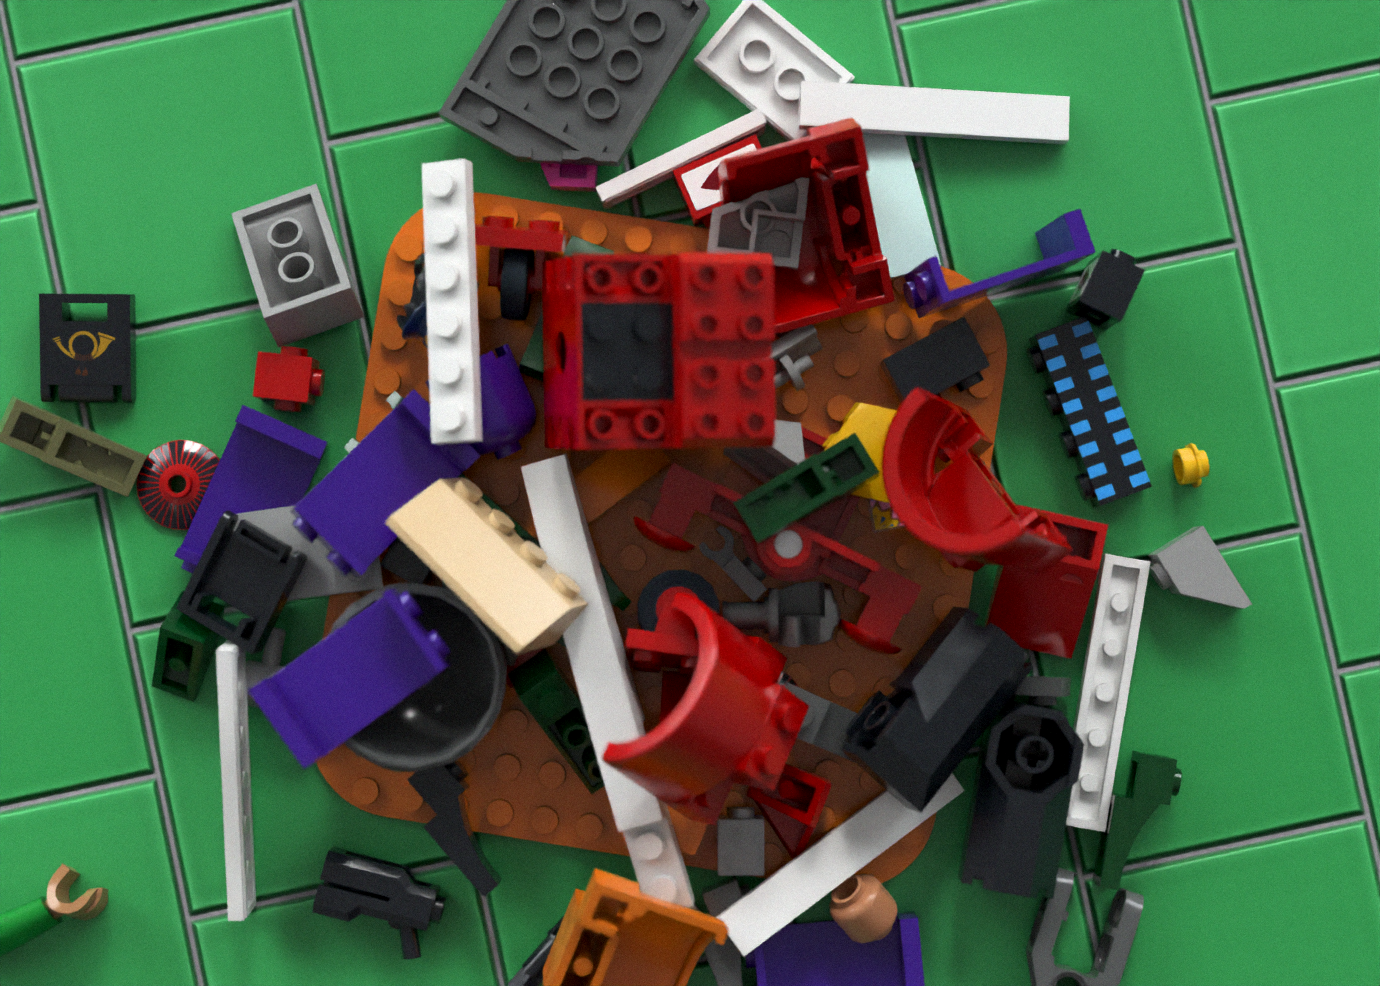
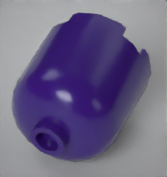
M508 343L495 349L498 358L495 357L493 351L479 356L483 441L468 443L480 456L494 452L497 460L522 449L519 440L531 432L536 421L534 403ZM427 380L425 383L430 391L429 380Z

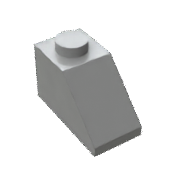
M1196 526L1148 555L1154 564L1150 566L1149 571L1162 590L1169 588L1172 594L1230 608L1245 609L1252 604L1204 526Z

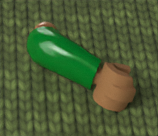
M62 864L48 883L47 898L41 896L22 906L0 913V957L16 950L62 923L61 916L63 915L76 920L95 918L104 910L108 903V889L103 887L88 889L85 894L71 902L69 889L80 873L74 868Z

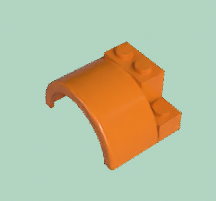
M594 869L586 891L575 888L542 969L543 986H687L692 971L705 948L714 939L718 944L723 945L729 930L726 923L719 918L640 892L639 883Z

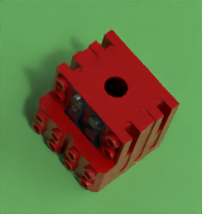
M576 253L571 256L561 257V259L542 262L545 448L585 450L773 447L776 437L775 360H771V341L775 340L774 262L770 253Z

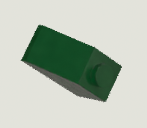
M182 590L160 626L152 687L194 702L200 691L220 635L176 609L184 593ZM212 602L209 610L223 618L225 606Z

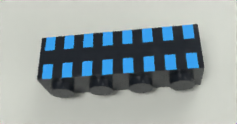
M1087 315L1031 337L1029 341L1032 347L1027 348V356L1035 374L1042 372L1048 388L1043 391V398L1050 415H1058L1064 432L1059 433V440L1068 459L1074 457L1080 474L1075 476V481L1084 501L1090 500L1093 507H1098L1152 487Z

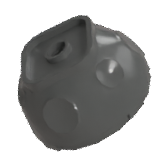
M398 583L372 591L351 604L335 621L329 635L382 598V593L389 588H396L400 594L406 590L411 594L423 612L418 617V620L425 630L429 633L435 629L447 644L451 653L445 656L451 666L344 742L358 757L360 756L385 769L397 772H417L456 761L470 752L490 731L501 710L506 692L507 655L501 638L453 591L418 583Z

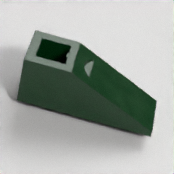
M545 648L508 673V676L518 698L590 793L593 794L605 786L581 699L572 683Z

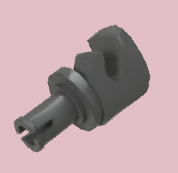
M824 582L797 583L778 590V588H768L769 597H764V602L723 601V618L737 629H764V634H769V643L778 642V645L800 647V645L825 644L833 640L836 626L840 623L841 610L839 602L835 599L832 586Z

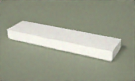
M760 108L596 186L597 195L604 208L613 207L673 178L672 171L755 134L757 137L764 134L766 120Z

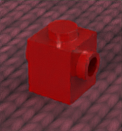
M281 346L280 354L258 351L253 397L259 400L273 401L274 410L301 413L302 405L314 406L315 396H322L325 384V370L319 369L320 362L313 357H307L308 349Z

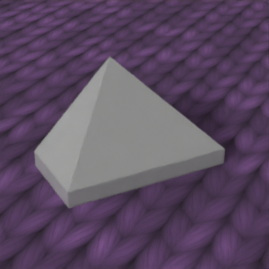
M775 420L776 437L773 447L724 448L723 454L760 481L766 483L805 460L801 423Z

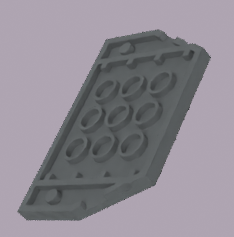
M507 0L438 114L444 121L518 162L619 167L710 16V8L705 0Z

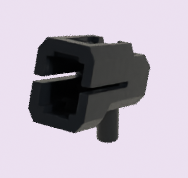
M332 847L328 850L320 878L325 881L324 884L320 883L318 885L312 912L347 922L360 914L386 920L392 928L400 931L403 959H414L421 957L418 929L427 931L431 926V922L440 923L446 897L439 896L441 886L416 880L409 866Z

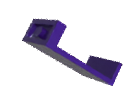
M1081 209L1065 213L1035 232L1044 260L951 291L948 290L937 256L926 259L904 276L906 283L903 285V291L909 307L916 309L920 319L1070 268L1096 252Z
M413 389L290 511L296 517L291 524L308 542L313 543L318 539L330 551L325 558L338 572L345 577L351 572L357 578L398 537L385 523L387 519L437 480L457 478L480 455L468 443L432 444L430 405Z
M242 405L235 420L237 422L184 541L174 555L184 560L181 568L191 573L194 572L224 512L232 511L238 514L297 505L306 494L328 442Z
M389 588L382 593V598L272 677L261 680L248 690L303 769L316 763L451 666L445 656L451 653L450 649L435 629L429 633L425 630L418 620V617L423 612L407 590L400 594L396 588Z
M914 912L897 913L890 933L880 940L868 943H858L851 940L834 919L787 924L745 955L746 968H756L757 986H925L919 922Z

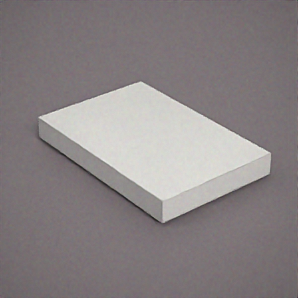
M743 0L694 59L695 65L751 111L760 108L766 123L787 141L808 136L806 129H798L799 86L801 81L852 83L855 78L854 75L763 0Z

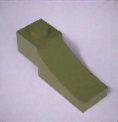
M12 396L0 421L1 443L126 497L129 496L147 457L141 452L15 396Z

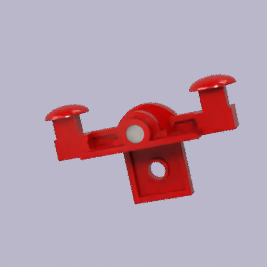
M801 426L805 459L813 454L818 455L823 452L825 448L822 445L827 438ZM672 463L659 489V493L662 496L649 522L636 516L633 518L637 530L652 543L675 552H689L696 546L683 540L682 537L695 511L741 533L742 542L748 556L765 574L772 578L796 582L812 579L824 574L868 596L869 598L855 625L840 618V626L843 632L859 646L875 653L894 655L902 651V648L890 643V640L903 614L909 615L922 586L838 543L861 498L859 496L850 494L842 500H838L807 516L758 545L733 503L743 497V495Z

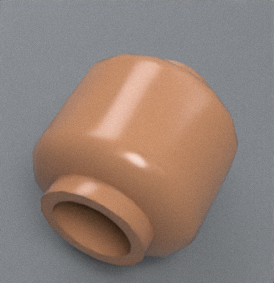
M853 874L833 889L831 893L830 915L851 940L858 943H868L880 940L890 933L898 912L897 903L873 875Z

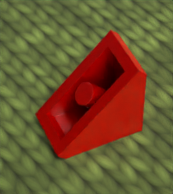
M786 762L774 791L750 787L746 796L755 801L792 859H794L803 852L816 828L832 783L826 777Z

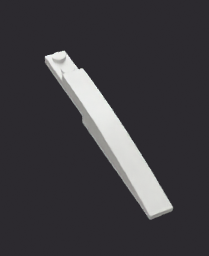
M567 454L522 466L521 470L540 548L548 558L546 563L557 573H563L570 577L581 590L579 595L588 603L581 614L563 632V637L618 832L623 831L640 890L648 895L684 907L692 906L695 898L667 804L602 761V755L608 742L624 743L646 735L643 722L646 719L625 654L624 645Z

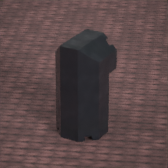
M953 607L900 676L889 683L895 689L893 692L885 696L879 690L867 700L848 724L846 734L852 739L851 744L843 742L841 749L908 809L922 813L1033 669L1032 664L1026 662L1029 658L1027 653L1014 640L991 622L986 627L974 623L979 615L968 608Z
M1012 701L999 711L982 733L957 877L962 883L972 885L973 879L983 880L982 888L991 891L1038 898L1039 892L1043 897L1053 899L1072 786L1078 782L1084 750V743L1078 734L1074 732L1061 711L1046 706Z

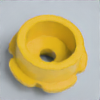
M1193 443L1185 445L1182 449L1174 450L1172 466L1178 484H1192L1194 488L1199 487L1202 483L1201 478L1209 475V460L1206 452L1198 450Z

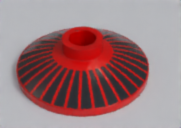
M189 440L167 442L154 449L146 457L137 478V493L145 512L162 526L176 530H188L220 461L218 456L208 447ZM176 476H182L186 481V487L180 493L173 491L171 486L172 480Z

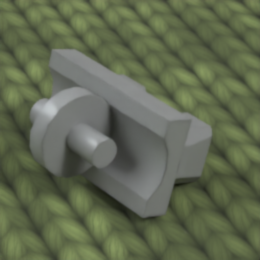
M813 325L779 333L777 335L780 339L771 343V360H775V389L788 381L791 382L797 391L805 387L800 374L814 366L810 356L822 349L817 338V331Z

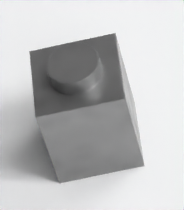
M728 807L727 815H719L717 820L718 876H764L763 815H754L753 807Z

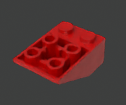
M1017 505L1025 517L1034 509L1047 514L1073 551L1046 573L1030 568L1023 569L1018 564L998 565L984 627L991 622L1001 628L1021 648L1071 659L1098 574L1108 525Z

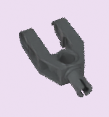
M1059 867L1054 897L1050 899L1042 896L1026 946L1031 986H1055L1063 977H1073L1076 986H1117L1121 981L1139 924L1144 896L1123 888L1118 889L1112 901L1091 970L1088 973H1082L1068 965L1054 963L1055 956L1052 955L1062 920L1067 921L1069 912L1065 909L1072 890L1074 877L1078 874Z

